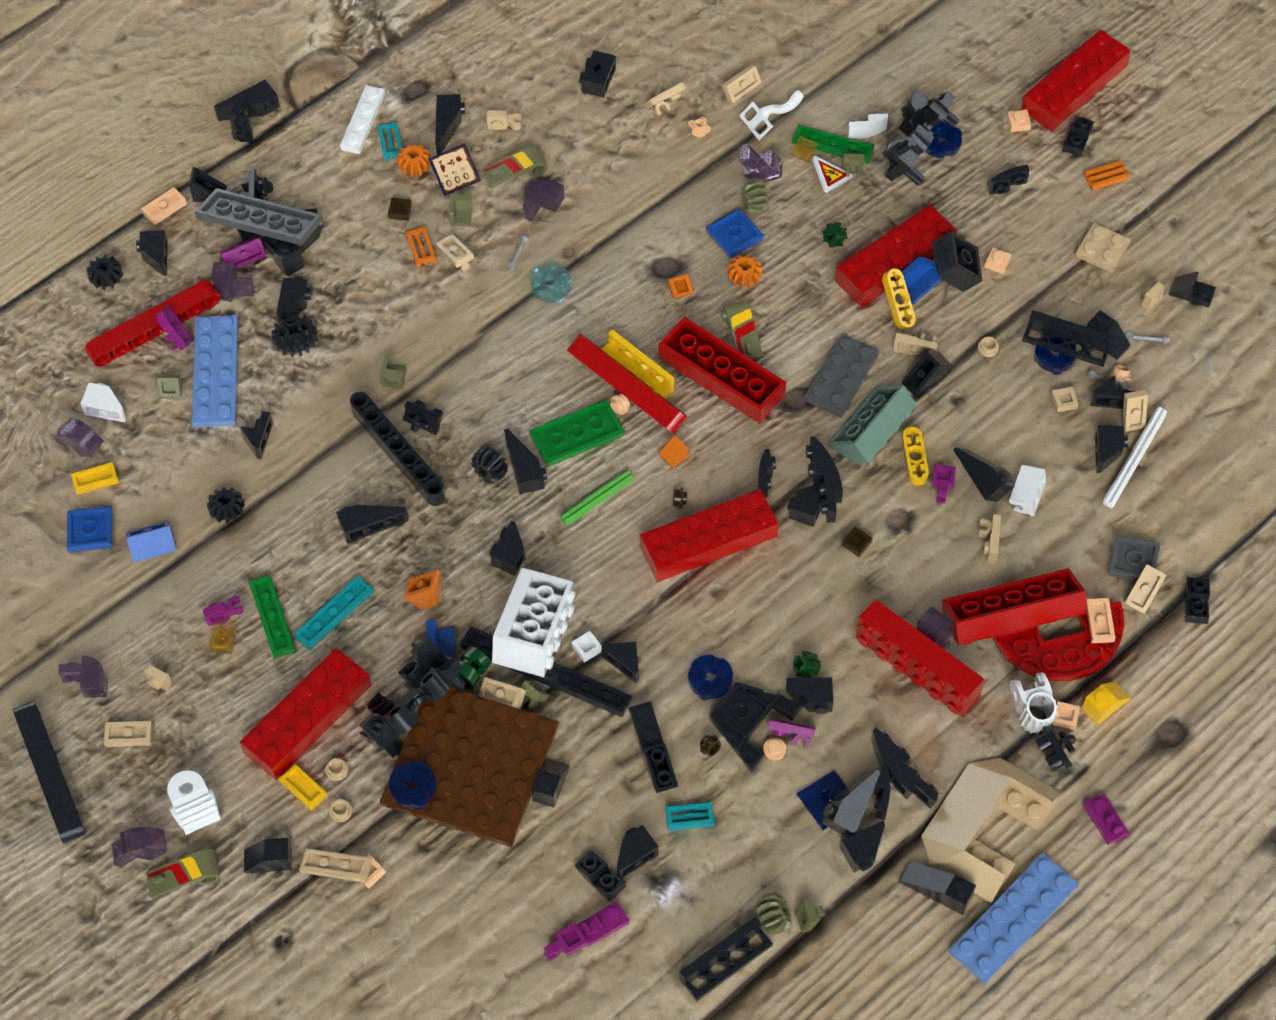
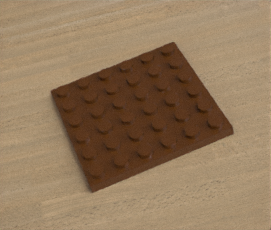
M449 687L448 692L439 702L437 700L435 702L430 700L421 702L417 711L419 716L417 720L419 722L408 732L380 799V805L512 848L532 797L531 789L539 769L546 761L559 727V721Z

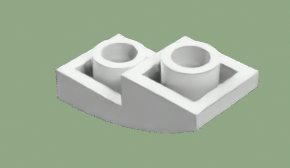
M868 114L867 121L849 122L848 138L859 140L883 132L887 129L888 114Z

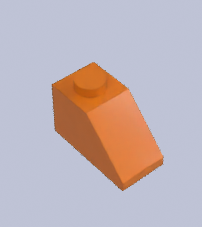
M434 570L410 578L403 598L422 610L437 606L443 587L440 571Z

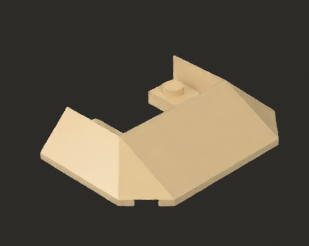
M1002 758L969 763L921 836L927 853L929 867L955 874L975 884L974 895L992 904L1016 864L976 841L978 835L997 807L1038 831L1061 793Z

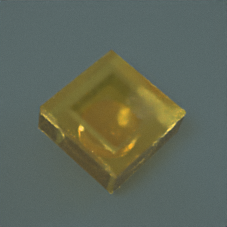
M799 136L791 155L810 163L818 143Z
M213 628L208 647L209 651L232 654L236 638L235 630Z

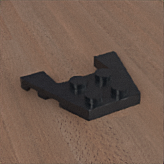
M735 682L710 713L709 719L747 768L753 772L765 757V753L747 742V740L772 709L793 721L804 707V702L797 699L796 701L790 700L780 694L773 695L764 692L763 689Z

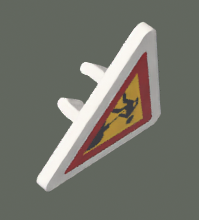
M816 156L812 159L822 188L826 193L853 177L851 173H849V177H846L845 170Z

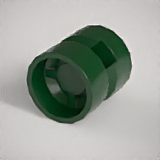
M468 646L460 657L461 661H458L463 666L458 675L466 683L464 685L465 688L473 689L481 679L480 675H483L491 665V660L481 650Z

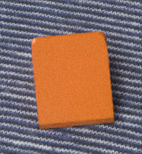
M688 274L666 280L673 299L694 294Z
M674 436L659 452V456L673 469L689 457V448L677 436Z

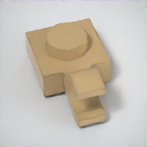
M487 110L488 129H508V126L513 130L521 129V122H515L522 120L521 114H507V111Z

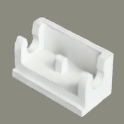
M1026 465L1021 466L1009 502L1014 504V511L1035 516L1047 482L1045 469Z

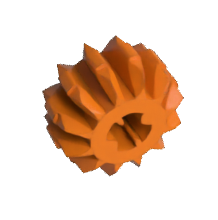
M414 143L413 146L407 144L406 148H400V153L397 154L398 168L400 171H403L404 175L411 174L413 177L415 174L421 176L422 172H428V167L431 166L430 152L428 149H425L424 145L417 146Z
M748 254L745 257L738 255L737 259L732 258L727 267L728 279L733 281L734 287L741 285L742 289L745 286L751 289L753 284L758 285L759 279L762 277L761 263L757 261L755 256L749 258Z

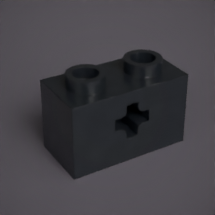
M593 50L591 58L588 57L586 60L585 72H581L579 84H582L583 93L604 98L616 70V55Z

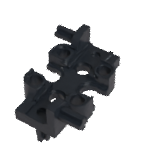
M916 89L910 95L908 103L901 108V111H903L902 116L906 118L898 129L907 137L903 140H894L887 145L883 152V156L889 160V168L884 176L891 182L902 174L906 175L916 185H919L924 180V175L914 168L913 165L934 139L932 136L934 133L930 130L942 120L951 128H954L959 122V118L948 109L955 98L949 91L942 92L938 98L933 97L929 100Z
M425 637L418 644H411L413 649L410 652L415 655L416 660L410 661L398 672L406 681L404 685L408 692L395 702L390 699L388 700L378 692L367 706L371 714L359 724L363 729L360 732L363 738L382 750L385 749L392 758L396 755L398 756L402 749L394 739L399 734H405L419 722L417 720L419 716L414 711L421 702L425 700L432 702L437 700L439 702L448 692L449 685L458 690L465 688L464 685L466 683L458 675L463 666L453 657L443 654L428 637Z

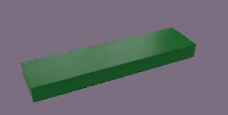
M799 124L792 139V144L843 158L844 153L864 154L865 164H869L875 147L873 144Z
M270 575L249 581L274 659L295 653L296 651Z

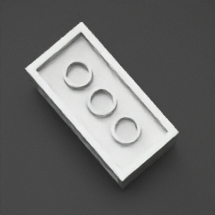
M521 568L493 635L492 663L541 677L545 676L547 669L551 670L554 662L553 653L559 651L561 639L559 638L561 634L565 635L568 622L566 620L568 617L571 618L574 612L575 605L572 604L576 592L572 591L573 581Z

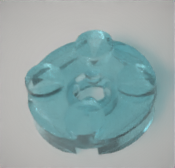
M555 263L546 264V267L541 269L540 267L536 268L530 278L532 295L546 302H562L563 298L570 293L572 288V279L568 274V270L562 265ZM551 280H554L555 284L548 285L546 282H551Z

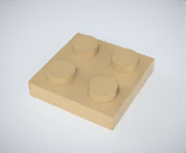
M1093 223L1076 251L1075 257L1113 273L1130 245L1131 239Z

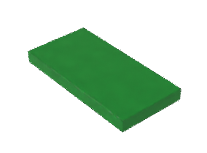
M607 399L531 429L529 430V435L546 467H549L625 436V431Z

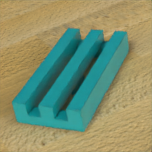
M397 122L378 125L384 160L387 161L390 157L396 159L397 154L400 153V148H402ZM390 128H394L396 141L398 145V150L396 151L394 149ZM386 129L391 152H387L382 130Z
M712 802L665 806L668 831L714 827ZM708 810V812L705 813H688L685 815L671 816V813Z

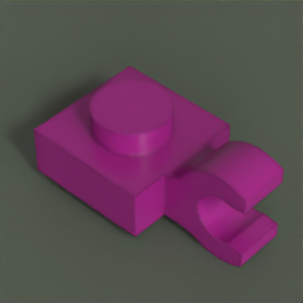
M934 464L932 487L938 488L936 503L945 504L947 489H954L956 467Z
M239 596L231 597L226 605L224 602L213 603L207 608L202 609L208 627L230 620L229 616L242 614L244 612L242 605L234 607L235 604L240 603Z
M573 923L555 933L557 941L544 947V955L548 961L556 958L561 952H564L568 957L586 947L588 941L577 924Z

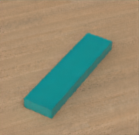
M357 576L294 633V638L311 651L374 593L373 588Z

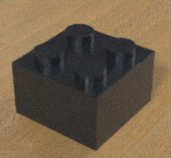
M952 231L932 242L935 266L943 281L962 292L983 281L977 246Z

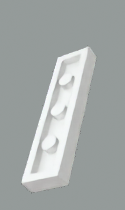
M365 85L340 144L342 151L356 154L361 153L385 96V89Z

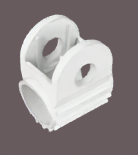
M1043 672L1036 674L1034 689L1024 691L1020 680L1013 679L1010 681V694L1015 710L1020 716L1018 719L1021 723L1020 726H1023L1024 731L1027 730L1030 734L1032 732L1036 734L1039 732L1044 733L1043 728L1048 725L1050 726L1058 713L1056 711L1058 708L1056 700L1052 697L1051 686ZM1029 708L1042 710L1046 714L1047 719L1035 718Z
M181 771L170 779L167 793L173 806L169 807V810L186 835L221 819L213 789H207L203 778L194 771Z

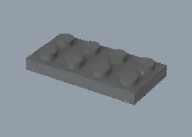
M841 334L805 394L804 401L842 418L879 356L880 350Z

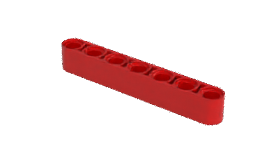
M210 280L200 281L92 339L85 345L84 350L95 366H104L165 333V329L159 325L156 315L170 305L181 323L218 304L221 300V295Z
M579 333L568 347L567 351L670 432L676 434L688 416L584 335Z

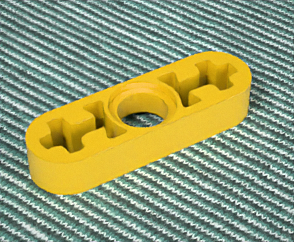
M898 269L886 271L883 274L882 282L894 323L899 329L912 327L916 318L904 276ZM890 277H895L896 281H891ZM896 294L902 296L903 302L901 305L895 300ZM902 317H907V321H903Z
M908 427L903 431L902 436L908 478L912 484L920 486L927 482L929 475L923 436L918 428ZM909 435H913L915 438L914 445H912ZM917 452L921 455V458L913 460L909 455ZM916 467H919V473L920 475H922V477H918L917 474H915Z

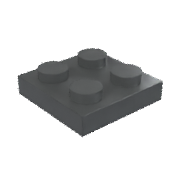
M1117 534L1108 575L1136 582L1146 564L1156 569L1161 544Z

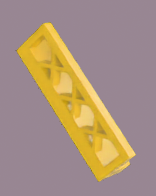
M613 329L608 333V343L602 350L667 399L674 392L675 378Z

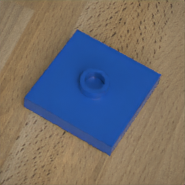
M740 208L706 227V232L730 259L762 241L764 235Z
M111 506L67 511L68 552L113 548V509Z

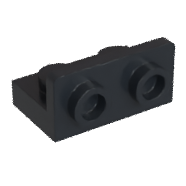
M237 96L229 114L233 139L239 142L252 143L253 133L250 116L247 115L248 107L245 104V98Z

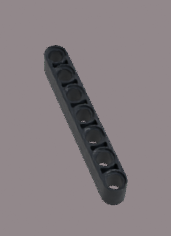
M356 392L351 395V410L357 421L426 502L432 506L441 505L445 501L444 485L438 476L366 393Z
M33 700L13 708L14 716L63 844L86 835L35 701Z

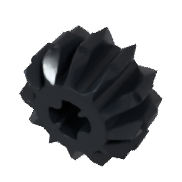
M106 255L103 258L96 256V261H90V266L87 267L88 279L91 284H94L96 289L102 287L105 291L108 286L113 288L114 283L120 284V278L123 277L120 262L116 261L113 256L110 258Z
M486 446L478 450L471 458V465L475 468L474 472L478 473L479 477H482L485 482L488 481L491 484L498 482L508 472L505 458H502L500 453H497L494 448L491 449Z
M223 486L222 491L215 489V495H209L207 509L210 511L209 514L212 519L216 518L218 523L225 520L229 524L230 519L237 521V515H243L244 500L241 493L236 492L233 487L227 490Z

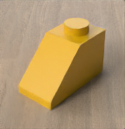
M1116 682L1102 684L1085 698L1082 710L1099 725L1128 702L1131 697Z

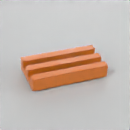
M1120 160L1085 171L1084 177L1091 190L1094 191L1129 180L1130 174L1126 173V167L1122 166L1123 162Z
M421 227L407 231L406 237L417 268L421 267L423 263L425 265H429L431 261L436 263L437 259L426 228ZM419 233L423 234L430 256H426ZM412 235L415 236L420 253L422 255V258L420 259L416 251Z

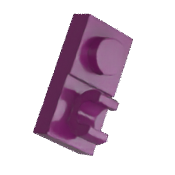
M258 236L220 252L228 272L266 256Z
M170 305L156 315L159 325L168 334L164 340L172 339L175 342V345L170 348L172 351L177 348L181 351L193 341Z
M773 718L770 719L768 727L769 730H773L772 734L786 737L787 733L796 734L792 740L794 746H796L798 738H804L806 741L805 748L809 747V737H814L816 727Z
M1104 793L1084 803L1085 811L1107 845L1128 836L1129 831Z
M618 901L579 922L577 926L588 941L587 946L589 947L628 925L629 919Z

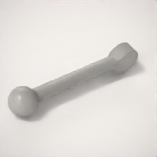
M522 235L521 244L513 261L508 263L510 271L516 269L518 257L525 243L529 241L528 235Z
M1127 332L1125 335L1128 341L1139 339L1159 341L1163 344L1170 342L1168 336L1162 338L1134 335L1132 332Z
M1093 369L1087 372V375L1091 378L1096 377L1106 382L1110 379L1097 374ZM1116 381L1115 385L1121 387V390H1129V383Z

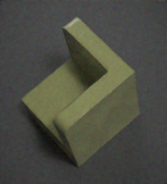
M450 194L449 216L451 226H471V194Z
M389 355L384 356L380 371L382 387L403 389L407 366L391 364Z

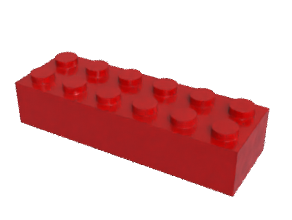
M1100 29L1024 95L1021 110L1027 109L1032 119L1050 132H1053L1128 66L1131 50Z
M930 204L836 266L835 282L862 308L885 292L882 277L886 271L898 269L902 272L918 257L933 260L932 242L951 231L957 234V229Z
M685 316L658 345V358L759 424L785 397L786 381Z
M759 489L640 534V549L658 583L778 537L779 523L763 492Z
M1066 568L942 599L943 622L958 646L970 644L971 642L990 639L995 636L1010 634L1014 631L1034 628L1038 625L1054 623L1058 620L1086 614V591L1072 571Z
M875 599L859 616L856 632L858 642L862 646L873 650L881 660H886L893 665V668L898 673H904L908 676L913 684L928 691L933 699L940 700L947 705V708L952 713L964 717L980 699L984 683L983 677L881 602Z
M336 647L240 741L243 753L273 779L277 780L372 686L369 673Z

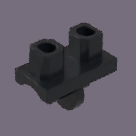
M255 168L249 170L248 177L241 179L242 188L245 192L249 191L242 195L264 200V197H267V194L273 191V183L268 181L266 177H259L256 174Z
M416 400L414 403L410 401L405 403L403 421L411 424V431L418 432L421 428L434 435L439 433L440 423L443 418L442 410L437 408L432 411L427 410L424 402Z
M1050 726L1044 727L1045 733L1038 736L1035 741L1042 752L1052 746L1054 747L1056 752L1045 757L1047 763L1052 770L1062 766L1068 769L1072 764L1063 749L1066 748L1069 753L1075 751L1073 744L1077 741L1075 735L1067 736L1065 731H1061L1058 733L1061 740L1058 741Z

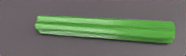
M629 471L623 472L561 514V521L566 526L570 525L633 482V475Z

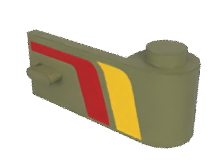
M528 145L484 167L483 171L489 187L493 188L526 171L530 176H540L547 171V165L540 147Z
M749 300L723 305V310H720L722 322H726L730 326L735 349L752 360L763 358Z
M201 847L192 854L146 872L150 898L152 899L194 882L199 885H210L220 880L216 853L209 847Z

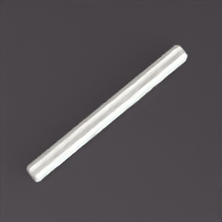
M1157 407L1107 492L1103 501L1104 506L1108 508L1114 507L1166 417V409Z

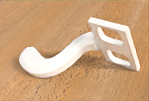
M797 90L786 103L782 105H767L758 108L755 102H752L739 116L756 138L760 140L773 127L768 120L769 115L783 114L793 110L799 105L804 96L800 90ZM753 107L757 114L751 121H748L745 113ZM764 120L767 124V129L759 135L755 128Z

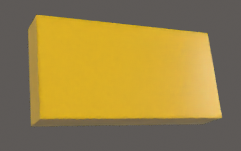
M113 462L71 473L77 495L119 483Z
M294 764L279 778L280 783L310 811L328 796L327 792L297 764Z

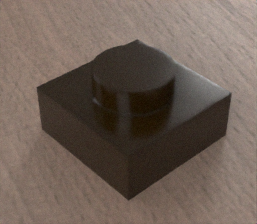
M391 198L388 218L409 221L412 207L411 199Z
M854 527L843 539L841 546L860 557L870 546L873 538L857 527Z

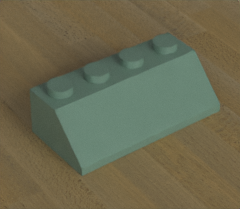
M904 385L876 386L832 438L828 446L854 463H870L874 460L876 453L887 444L891 435L898 431L900 424L911 415L912 410L917 404Z

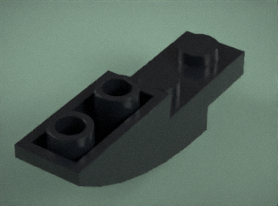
M810 437V443L806 445V458H810L811 464H808V476L812 477L813 485H819V495H823L824 501H821L822 515L826 514V523L835 522L837 514L836 503H842L843 497L841 478L826 448L816 437Z
M651 701L629 707L635 736L655 792L660 793L679 787Z
M875 728L871 738L873 750L881 767L882 765L887 766L891 784L906 800L914 794L931 809L937 803L939 795L937 789L931 783H926L920 778L919 773L914 768L908 767L910 756L903 747H898L892 742L891 737L886 732H881L878 728Z

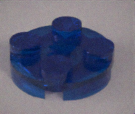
M943 121L933 126L930 131L934 133L932 135L934 139L925 152L939 159H944V156L949 155L950 157L955 156L961 149L962 131L957 127L951 128ZM939 138H943L946 141L939 142Z
M1054 337L1050 339L1052 344L1058 345L1062 343L1059 338ZM1070 345L1072 350L1076 351V345ZM1035 346L1034 361L1041 368L1054 375L1062 374V372L1069 370L1075 364L1076 358L1060 353L1059 356H1055L1051 350Z
M708 654L700 656L693 661L688 672V684L700 699H717L724 696L730 690L733 681V670L727 660ZM707 673L717 676L713 681L705 679L707 678Z
M416 761L409 762V764L404 766H398L392 772L389 779L391 797L397 804L405 808L422 809L432 800L437 788L432 770L427 765ZM414 780L417 781L418 787L413 790L409 789L407 783H412Z

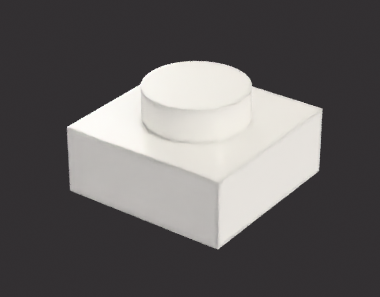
M591 631L571 642L573 649L584 663L601 653L602 646Z

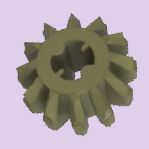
M760 179L744 182L741 187V194L745 210L749 214H759L767 210L769 201L764 183Z
M776 892L768 893L758 899L756 902V912L766 932L775 935L785 932L786 929L790 928L792 924L791 915L786 901H783L781 895Z

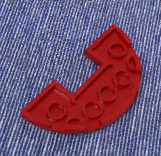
M1120 601L1110 603L1115 632L1114 642L1091 643L1087 613L1077 616L1083 632L1043 641L1038 627L1035 626L1034 628H1026L992 638L999 651L1011 664L1031 676L1036 677L1037 673L1043 672L1049 681L1078 680L1099 671L1113 658L1123 636L1125 625L1124 612Z

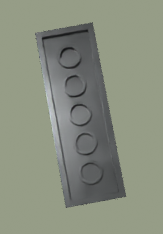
M218 188L195 211L196 218L298 245H302L322 222L320 214Z

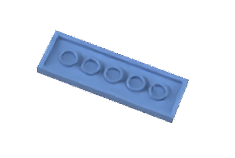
M237 315L195 317L193 428L236 425Z
M1042 853L949 950V954L986 985L1078 888L1079 883Z

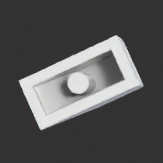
M88 383L80 403L84 414L126 422L123 407L110 387L103 383Z

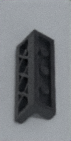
M1032 310L1022 341L1104 367L1114 336ZM1034 330L1040 332L1042 337H1030V331ZM1056 337L1062 343L1055 345L1051 343L1050 339ZM1078 344L1083 350L1074 351L1070 345ZM1094 350L1103 352L1102 359L1093 357L1090 352Z
M756 916L679 971V980L696 1002L773 946V943L761 930L762 923ZM756 935L765 943L758 949L748 947L749 940ZM734 951L745 952L744 959L741 962L729 961L730 954ZM716 964L726 966L725 973L722 976L710 975L711 968ZM697 978L706 979V987L698 993L690 984Z

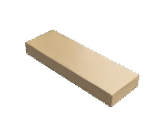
M306 848L299 870L305 874L366 882L373 861L370 857Z

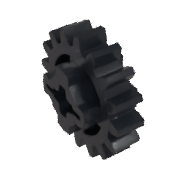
M296 314L295 318H291L290 315H287V320L280 318L281 324H274L275 330L271 332L273 345L276 346L277 351L282 350L284 356L288 352L291 357H294L295 353L302 356V351L310 352L309 346L315 347L314 341L318 340L317 328L312 320L307 321V316L299 318V315Z

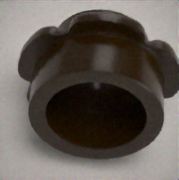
M683 487L673 491V506L681 509L682 505L687 504V492H683Z
M716 735L705 736L701 740V753L712 757L719 751L721 742L717 740L718 737Z

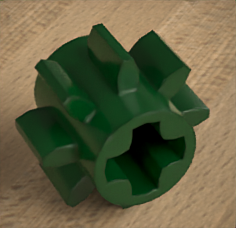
M840 222L826 224L827 228L822 231L823 242L829 243L830 248L844 246L843 241L848 239L847 228L841 227Z
M804 650L802 651V656L796 655L793 661V669L796 671V676L812 678V675H818L821 668L820 660L817 658L818 655Z

